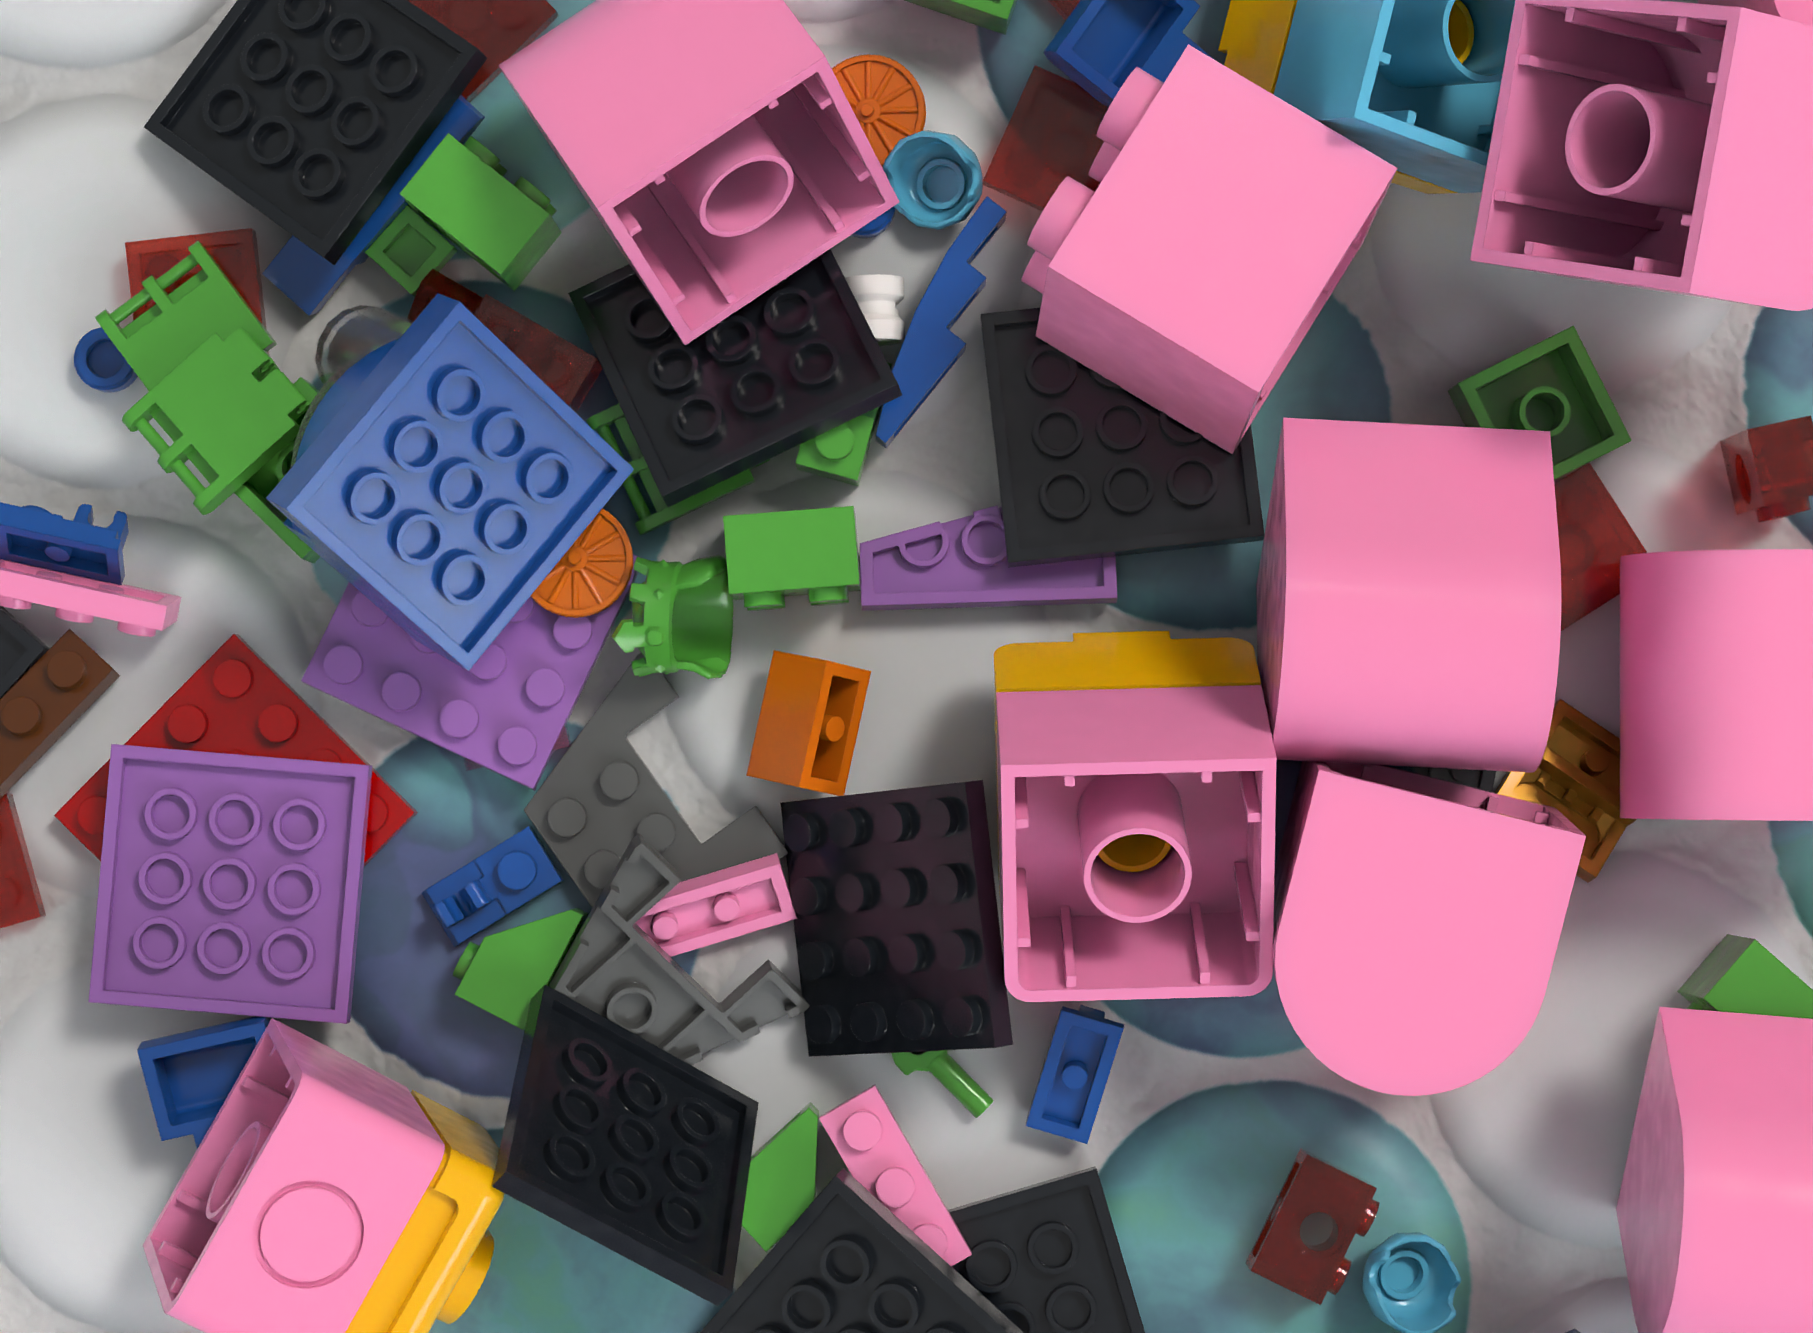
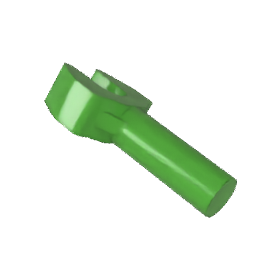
M947 1050L923 1051L920 1053H892L896 1066L905 1075H909L916 1070L931 1072L975 1118L979 1117L994 1101L947 1053Z

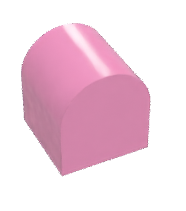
M596 0L498 65L538 129L684 345H687L900 203L825 55L783 0Z
M1515 0L1470 261L1783 310L1802 311L1812 309L1813 26L1734 6L1661 0Z
M1283 418L1256 584L1258 670L1276 760L1533 773L1537 770L1545 752L1552 721L1561 636V564L1550 431Z
M1813 549L1693 550L1639 553L1620 557V818L1813 821Z
M1302 761L1274 874L1273 973L1285 1013L1304 1045L1318 1060L1346 1080L1364 1088L1392 1095L1421 1096L1451 1091L1483 1077L1498 1067L1520 1045L1540 1011L1586 835L1555 807L1385 765Z
M1659 1007L1616 1207L1638 1333H1813V1019Z

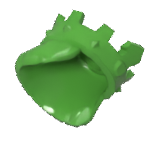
M721 555L699 558L683 565L679 561L666 562L661 560L659 562L637 557L633 570L646 575V580L641 584L631 583L629 601H632V619L621 620L611 636L625 653L634 652V648H638L644 655L643 658L631 662L634 675H639V677L652 673H665L668 675L669 673H677L681 669L695 672L707 679L721 678L723 674H726L729 667L733 634V598L729 595L726 559Z

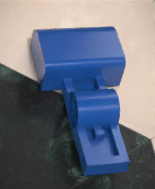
M1080 0L1043 52L1052 64L1107 107L1111 105L1121 86L1136 67L1165 82L1188 44L1211 57L1183 33L1185 27L1200 8V5L1194 0Z
M254 1016L140 1043L137 1052L161 1141L193 1134L196 1148L198 1149L272 1019L271 1017Z

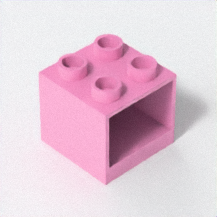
M1188 44L1165 82L1160 81L1138 67L1125 80L1109 106L1096 134L1104 143L1093 161L1088 176L1100 182V185L1096 191H1093L1069 176L1061 182L1030 234L1027 246L1034 249L1035 252L1024 271L1021 281L1043 294L1036 337L1233 454L1363 244L1398 168Z

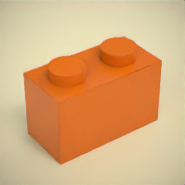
M774 650L746 776L844 796L871 671L828 660Z

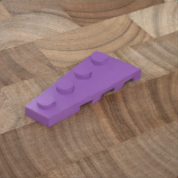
M998 505L974 511L973 515L949 522L940 523L938 521L860 543L862 611L1104 604L1117 602L1116 556L1008 568L1001 507L998 508Z

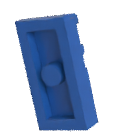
M0 502V559L122 585L125 577L122 550L129 533L127 515L124 512L116 511L112 524L103 528L93 525V508L89 504L80 505L74 520L71 521L38 506L27 505L20 507Z
M528 826L422 892V895L451 943L456 947L559 884L564 879L533 828Z
M1080 1005L1079 1010L1062 1006L1027 1115V1127L1081 1143H1088L1122 1036L1124 1024L1105 1019L1104 1011Z

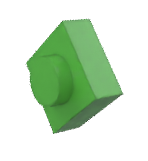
M408 205L365 251L372 260L415 298L457 252L454 246Z

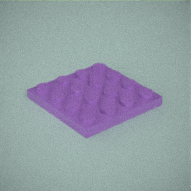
M633 554V569H634L635 560H636L637 557H639V556H636V555H634V554ZM632 569L629 583L622 595L611 606L591 616L577 618L560 616L547 611L530 596L469 671L417 642L349 582L301 681L310 687L535 791L630 592L631 583L635 582L639 572Z
M111 744L88 1002L349 1023L351 1019L373 765Z

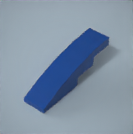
M460 95L335 265L292 235L262 274L308 316L319 313L355 265L364 263L369 256L365 251L408 205L399 193L445 136L449 133L460 143L464 144L485 116Z
M988 196L985 197L948 249L916 308L892 369L902 396L883 404L876 432V441L884 448L890 445L966 350V343L951 332L950 329L986 285V277L970 264L1005 222L1007 213Z

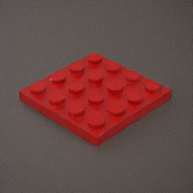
M233 634L124 744L370 765L238 634ZM110 759L54 815L100 862ZM373 767L364 866L418 813Z

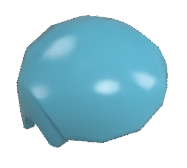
M931 130L920 131L900 139L885 159L883 170L887 174L888 180L900 201L894 208L918 227L941 230L967 219L982 195L983 177L979 160L975 152L956 135Z
M1420 1232L1396 1233L1388 1237L1369 1255L1364 1267L1362 1288L1374 1316L1398 1332L1436 1333L1451 1323L1456 1316L1453 1298L1456 1288L1461 1283V1277L1443 1244Z

